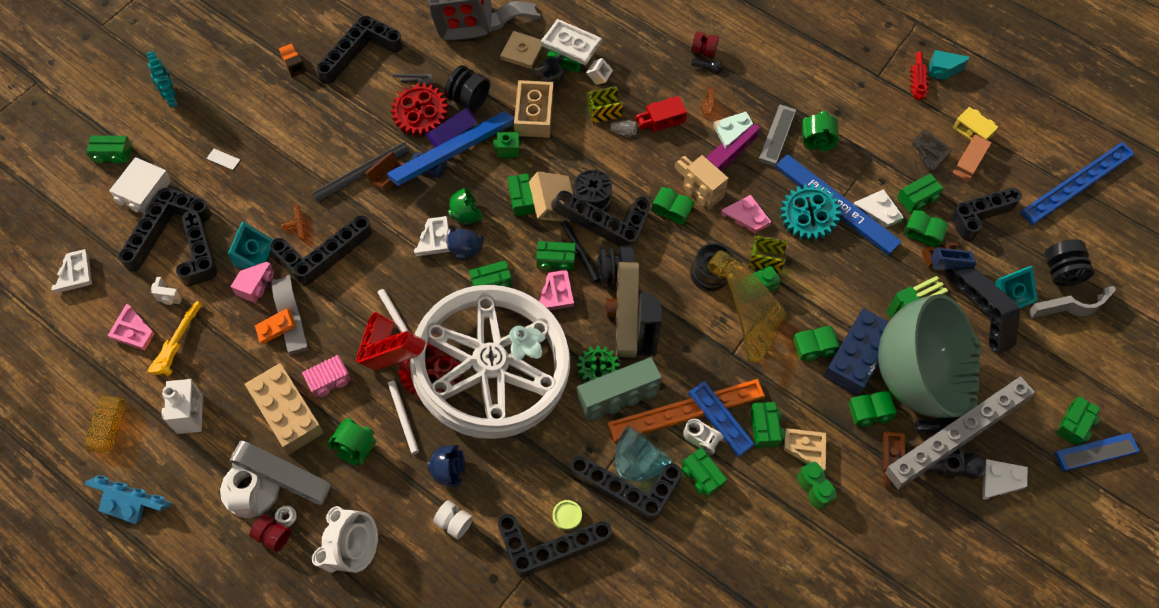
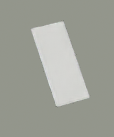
M213 149L206 158L232 170L240 161V159Z

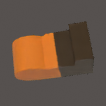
M292 44L279 48L281 57L291 77L306 72L303 61ZM297 65L300 66L298 70L293 71L291 69L292 67H295Z

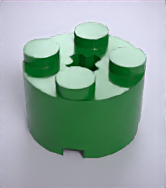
M821 111L816 115L805 117L802 120L804 147L810 151H814L813 148H819L822 152L835 148L839 141L837 118L829 115L827 111Z
M346 418L340 423L327 445L331 451L333 449L338 451L337 456L353 465H357L358 462H360V465H363L375 447L376 440L373 437L374 431L371 428L361 427L354 420Z

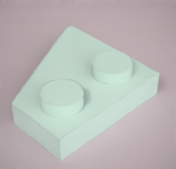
M747 112L713 122L714 128L726 150L753 126Z

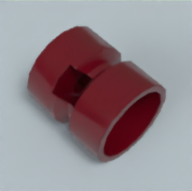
M696 31L691 53L698 55L704 53L705 56L714 58L719 36L711 34L706 36L705 33Z
M263 514L253 524L249 536L258 543H264L266 548L277 553L287 543L291 535V529L282 523H277V520L269 515Z

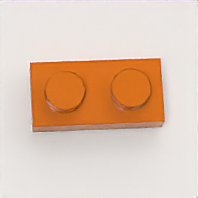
M288 308L255 325L259 342L262 344L296 327L292 311Z

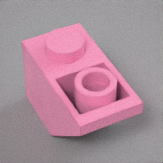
M265 262L240 271L231 285L234 294L256 303L258 298L264 294L268 282L273 279L274 270L271 264Z

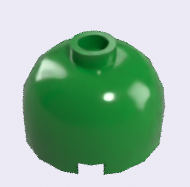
M463 188L453 194L450 198V209L448 210L450 217L463 225H472L482 220L481 210L476 207L475 203L477 201L468 188Z

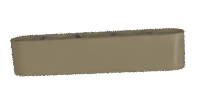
M618 262L616 356L618 358H636L638 262Z

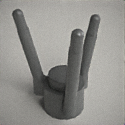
M392 74V77L401 78V82L418 81L420 87L426 83L427 88L433 85L431 74Z

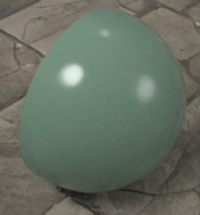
M943 294L919 298L901 308L886 325L878 348L880 372L891 393L909 409L937 418L963 416L978 406V396L971 394H978L979 377L977 376L980 372V359L973 357H980L981 343L979 342V337L975 335L963 309L956 301Z

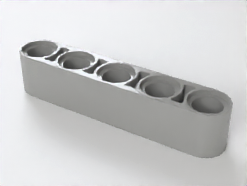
M239 441L230 459L231 463L316 504L323 505L331 488L329 482L245 441Z

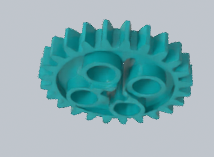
M155 51L146 53L150 62L147 63L151 71L150 75L157 91L159 90L163 100L166 99L169 108L178 106L174 97L177 96L173 88L174 84L168 70L165 69L161 59L158 60Z
M804 184L803 189L797 186L796 192L790 190L791 196L785 195L786 201H782L783 207H781L780 213H782L781 220H784L783 226H788L787 232L793 230V237L800 234V240L806 236L807 241L810 240V237L817 241L819 235L824 239L825 233L831 235V229L835 230L836 224H839L840 218L838 217L841 216V211H839L841 205L837 204L838 198L832 199L834 193L827 194L828 188L822 191L821 185L817 189L814 188V184H811L810 188ZM806 198H809L810 200V210L813 214V222L815 226H812L811 224L810 211H808V202ZM814 201H821L822 204H815ZM796 204H802L803 207H797ZM824 217L826 220L820 221L817 218ZM805 220L807 223L801 224L799 221Z

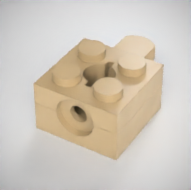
M703 155L694 162H691L686 156L675 162L676 170L685 177L684 190L696 198L701 206L709 210L724 198L728 177Z

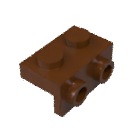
M391 151L367 170L365 174L373 187L386 192L395 184L388 178L387 173L405 163L399 161L394 152Z

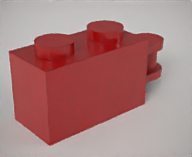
M679 96L670 97L666 100L647 105L646 112L636 115L635 120L639 123V129L643 130L651 127L652 131L656 132L685 123L687 111Z

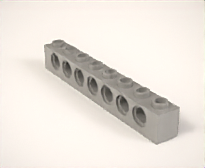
M1020 376L888 466L885 474L899 490L1029 401L1035 391Z

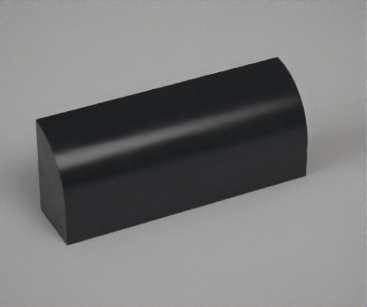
M641 292L637 355L656 356L662 323V308L658 299L647 292Z

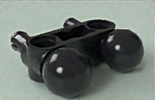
M936 417L934 421L916 420L915 431L916 433L937 434L945 428L943 424L950 425L959 418ZM962 446L927 471H938L941 476L946 478L965 475L968 478L975 479L984 475L987 464L980 454L972 452L964 455ZM947 463H953L956 469L949 467Z

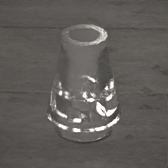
M630 119L611 122V133L632 137V135L637 133V121Z

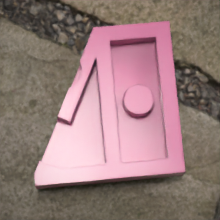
M751 195L721 210L722 216L726 217L727 215L735 220V223L745 226L753 233H757L771 225L770 219Z
M567 270L551 272L547 275L540 303L549 311L574 307Z
M128 304L125 305L108 334V337L112 340L144 351L154 336L153 331Z

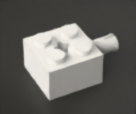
M192 379L166 381V387H164L162 393L165 401V408H162V419L166 421L176 434L202 432L203 393Z

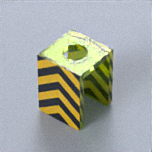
M617 86L588 91L587 106L592 123L622 117L623 103H614L617 102Z
M755 235L748 268L764 270V268L772 266L776 273H781L785 259L755 254V251L783 255L787 241Z

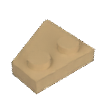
M786 428L784 451L806 464L813 461L817 462L825 472L826 433Z

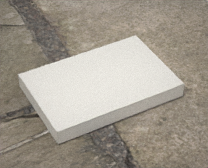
M559 19L555 21L541 40V46L584 65L588 63L602 43V38Z

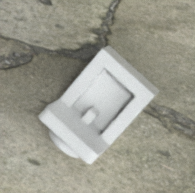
M157 277L151 287V293L155 299L166 305L180 304L182 297L177 289L166 288L167 285L162 277Z

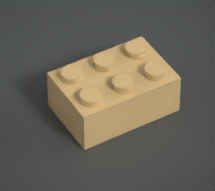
M518 80L514 130L519 132V136L550 138L553 82Z

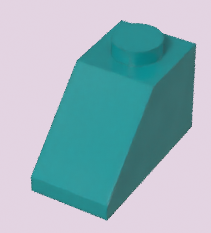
M935 50L930 60L928 76L946 80L964 70L969 56Z

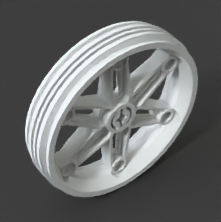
M479 285L458 290L435 304L424 316L415 332L416 336L425 340V347L422 353L410 359L411 377L416 392L434 417L459 433L484 439L505 438L522 433L540 423L552 412L565 389L570 371V353L564 332L554 315L543 304L524 292L497 285ZM477 306V339L440 326L451 315ZM494 306L507 308L522 314L533 322V324L526 326V329L535 328L542 331L553 353V378L522 360L518 361L512 353H507L504 347L512 344L509 335L500 338ZM484 318H489L493 343H484ZM433 334H439L440 337H437V338H436V337H433L432 335H433ZM449 339L475 349L473 355L471 356L447 343V340ZM428 343L462 362L433 384H431L425 366V352ZM511 365L535 378L534 382L506 372L508 366ZM472 366L477 374L453 386L450 384L451 381ZM488 378H497L498 404H492ZM505 382L543 396L530 409L518 415L505 418ZM480 383L487 419L463 413L452 407L445 400ZM541 383H546L549 387H543ZM441 388L445 390V392L438 393L436 389ZM498 414L501 418L495 419L491 415Z

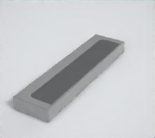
M779 105L758 162L776 166L796 109Z

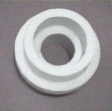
M283 506L275 514L277 523H282L287 527L291 526L297 518L296 511L291 506ZM285 514H290L287 520H283Z

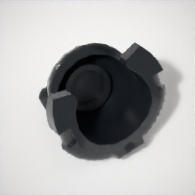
M562 55L551 57L533 69L532 77L540 82H553V88L560 86L566 78L564 70L559 64L563 59Z

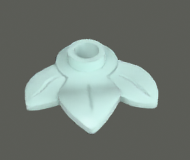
M513 327L509 334L510 341L512 342V355L518 361L525 354L539 359L542 354L540 342L545 339L543 333L535 328Z

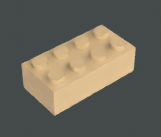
M281 363L245 383L246 388L288 455L324 434Z

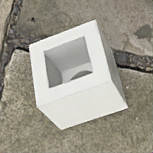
M601 58L593 61L586 74L596 85L606 83L613 70Z

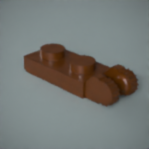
M884 431L882 434L884 488H889L891 480L885 472L888 466L905 455V434Z

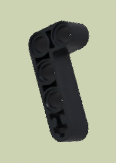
M1008 188L961 202L951 215V220L961 238L972 241L982 228L980 220L1014 210L1022 198V193L1016 188Z
M188 211L183 215L182 221L193 259L179 264L176 268V273L184 285L193 286L213 279L217 275V267L204 223L197 212Z

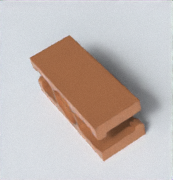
M974 135L951 176L968 184L991 142Z

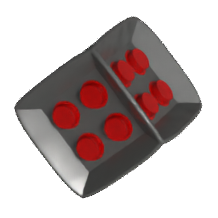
M428 0L431 17L441 39L462 40L489 34L492 18L491 0Z

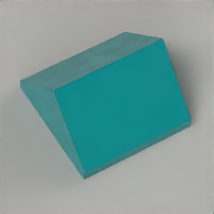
M243 221L234 238L228 256L233 265L241 269L265 263L271 251L270 243L274 239Z
M1033 266L1006 275L995 282V285L1018 305L1019 309L1038 301Z

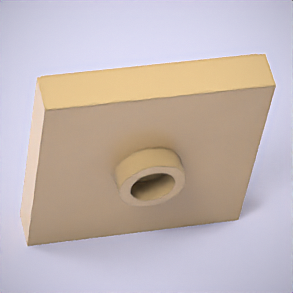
M513 31L500 55V59L532 69L543 49L541 39Z

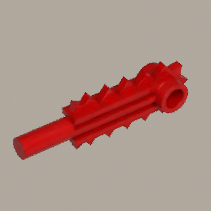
M917 52L916 63L910 69V72H912L910 77L913 78L910 80L913 83L910 85L913 88L910 92L913 93L915 100H922L927 98V94H929L927 90L929 89L927 85L929 84L927 80L929 76L926 75L929 74L928 67L925 64L923 65V52Z

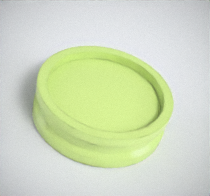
M564 500L554 507L553 521L559 529L571 531L579 526L582 520V511L577 503L571 500Z

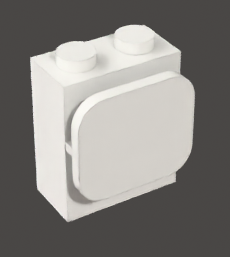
M135 157L109 191L117 204L121 206L126 205L135 212L145 213L157 192L162 188H167L172 180L166 170Z

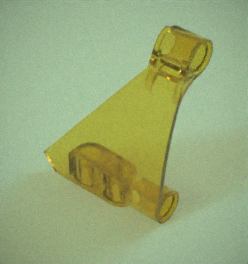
M717 251L708 262L707 267L713 274L727 278L740 319L748 362L760 363L778 336L776 331L787 314L769 290L749 270L726 252Z

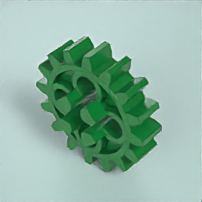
M597 345L596 350H593L591 346L589 347V352L583 350L582 356L578 357L579 363L577 364L578 376H583L582 382L585 383L599 378L596 377V356H600L601 377L619 370L618 356L613 357L614 351L612 350L608 353L606 346L601 350L599 345Z

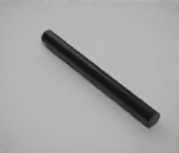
M564 220L561 222L565 233L571 243H575V250L593 282H599L600 278L568 221Z

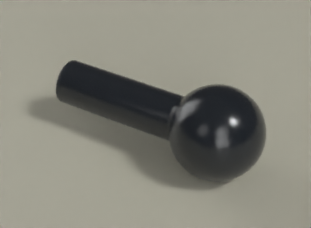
M696 59L691 60V66L709 69L715 74L720 73L723 68L722 63L717 60L711 63Z

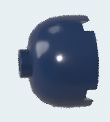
M450 228L447 230L446 245L449 251L456 255L455 258L467 260V257H473L480 252L484 236L481 234L480 238L476 236L477 232L456 228L455 232H451Z
M458 445L442 446L436 449L428 461V471L434 481L442 486L456 487L463 480L459 479L460 470L465 472V458L463 451L458 450V447H460Z

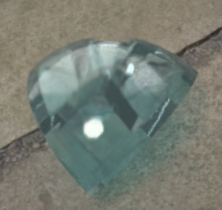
M627 425L619 439L615 453V466L619 477L627 481H643L660 474L664 467L673 461L659 447L648 441L646 436L632 426Z

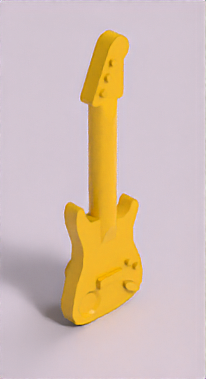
M199 301L195 302L186 312L170 341L166 340L160 354L150 365L148 372L152 375L165 374L169 376L172 373L170 366L175 353L181 347L178 343L190 322L202 307Z

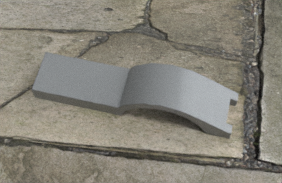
M514 1L503 5L497 12L492 13L490 32L502 29L503 25L513 17L527 16L532 21L541 19L540 13L536 11V4Z
M286 275L285 278L278 280L272 279L273 297L278 313L286 308L290 309L296 325L295 328L284 333L288 354L293 355L309 350L293 293L291 276Z
M1114 286L1104 288L1103 294L1097 295L1096 304H1083L1072 296L1035 303L1028 311L1031 319L1063 311L1076 316H1089L1095 313L1116 289Z

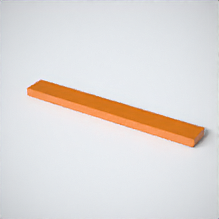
M758 379L714 391L727 410L765 398ZM690 398L608 422V427L615 443L684 423L691 419L701 418L705 415Z

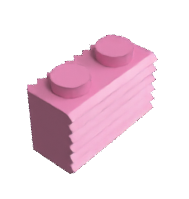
M339 355L302 372L315 398L318 396L324 397L330 393V390L336 387H345L351 381Z

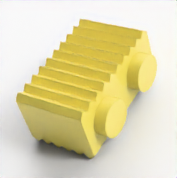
M968 107L957 118L953 129H956V131H959V133H962V135L970 140L973 139L974 135H977L988 141L995 134L998 126L994 121L982 116L978 110Z

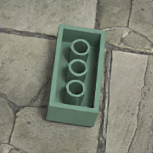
M652 357L577 386V403L586 422L590 420L597 421L607 413L614 414L620 411L622 407L627 405L629 407L634 406L642 399L655 397L659 393L662 377Z

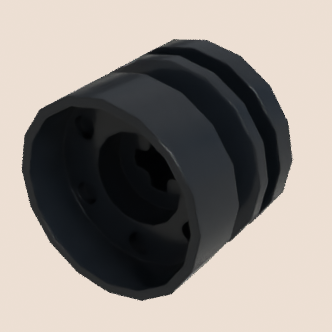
M460 65L448 78L445 86V96L455 103H460L462 107L468 108L471 112L476 111L482 106L488 96L490 80L479 73L475 74L472 69L465 65Z
M597 169L581 172L575 179L574 195L607 213L612 202V181L603 171Z
M1073 239L1058 242L1047 248L1044 252L1047 265L1050 267L1049 271L1052 282L1056 286L1080 284L1094 275L1091 260L1088 258L1089 254L1086 244L1082 240Z
M719 243L703 245L697 251L690 269V277L693 283L699 289L707 292H715L722 289L733 272L735 266L734 255L730 249Z
M632 245L619 246L618 255L614 254L612 246H609V255H606L605 247L599 248L597 266L602 287H607L608 278H610L611 286H615L618 262H635Z

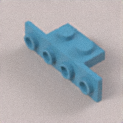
M96 476L85 481V485L103 491L98 511L134 524L141 522L144 506L161 511L172 504V502L164 500L163 496L147 494L143 489H133L127 487V484L122 482H112L105 476Z

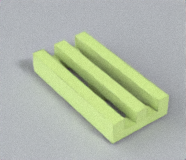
M938 276L913 287L918 292L934 284V286L917 293L919 297L936 289L939 291L932 295H944L948 290L943 288L944 284L938 281Z

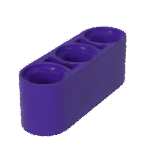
M466 108L427 133L426 136L435 148L458 136L476 124L477 121L470 110Z

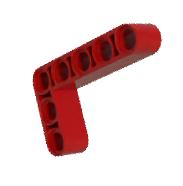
M374 312L368 320L356 356V362L375 371L419 356L424 350L425 340L409 331H404L390 337L394 324L393 320L378 312Z

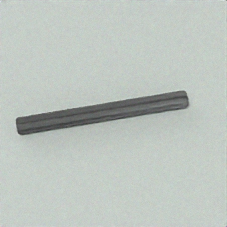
M402 142L312 193L316 201H320L365 176L367 170L391 151L394 152L396 157L401 156L409 151L407 144Z

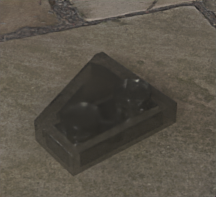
M924 129L912 142L914 149L931 174L953 150Z

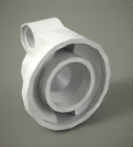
M232 463L233 468L224 477L220 488L222 502L228 511L238 517L251 518L262 515L276 502L280 486ZM252 476L251 484L244 489L237 488L243 479Z
M335 506L327 514L326 519L329 526L323 533L322 547L314 552L312 562L329 573L337 570L357 573L364 570L371 563L376 553L378 543L377 527L374 519L368 513L344 510L341 507Z

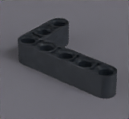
M370 16L360 17L317 65L320 81L323 84L334 82L369 41L391 52H399L403 48L400 32Z
M171 188L160 189L118 255L125 268L131 272L141 268L174 213L183 216L186 212L192 211L198 213L202 222L209 220L212 214L205 200Z
M560 191L552 200L551 207L556 213L617 246L632 245L637 240L649 212L650 202L645 197H638L628 207L623 221L568 191Z
M363 215L357 216L304 258L283 238L272 240L270 249L275 259L300 284L309 285L369 238L372 234V228L368 217Z
M975 267L946 269L945 272L948 279L991 317L989 345L992 351L999 353L1015 347L1020 316L1018 305Z
M583 456L574 457L570 463V473L574 479L649 522L659 518L676 489L682 474L681 468L677 464H667L649 494ZM576 465H583L585 469L577 471L574 467ZM673 472L677 477L671 479L666 474ZM594 475H600L603 479L599 482H596L592 479V477ZM616 485L621 490L613 492L610 490V487ZM663 489L667 494L660 496L656 490ZM636 496L638 502L632 503L628 500V497ZM648 506H653L654 508H656L657 511L655 513H649L647 512L646 508Z
M504 514L498 520L499 532L515 573L520 577L529 576L609 543L612 534L610 524L600 521L528 550L516 518L512 514ZM506 522L513 523V527L509 530L504 529L502 526ZM603 529L608 535L599 537L596 532ZM585 537L588 543L580 545L577 543V539ZM518 541L521 543V546L518 549H512L510 544ZM560 545H565L569 550L566 553H560L557 548ZM540 553H546L549 558L546 561H540L537 556ZM520 561H526L529 565L525 569H519L517 564Z

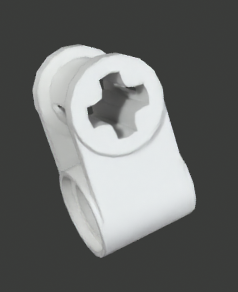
M698 419L689 420L683 431V436L687 441L698 448H703L709 455H714V449L717 444L724 439V436L719 431ZM689 428H695L698 433H691Z

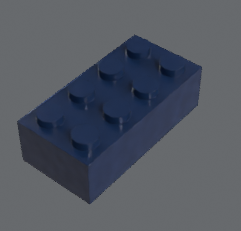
M862 308L829 365L824 378L859 396L878 364L880 339L889 321Z

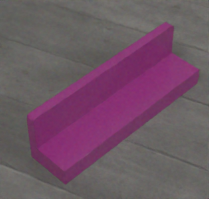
M754 124L738 140H735L727 150L721 143L706 159L722 172L758 138L760 127Z

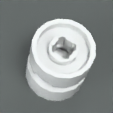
M447 500L437 511L433 523L443 530L447 528V533L458 540L470 527L473 516L464 510L459 511L457 505Z

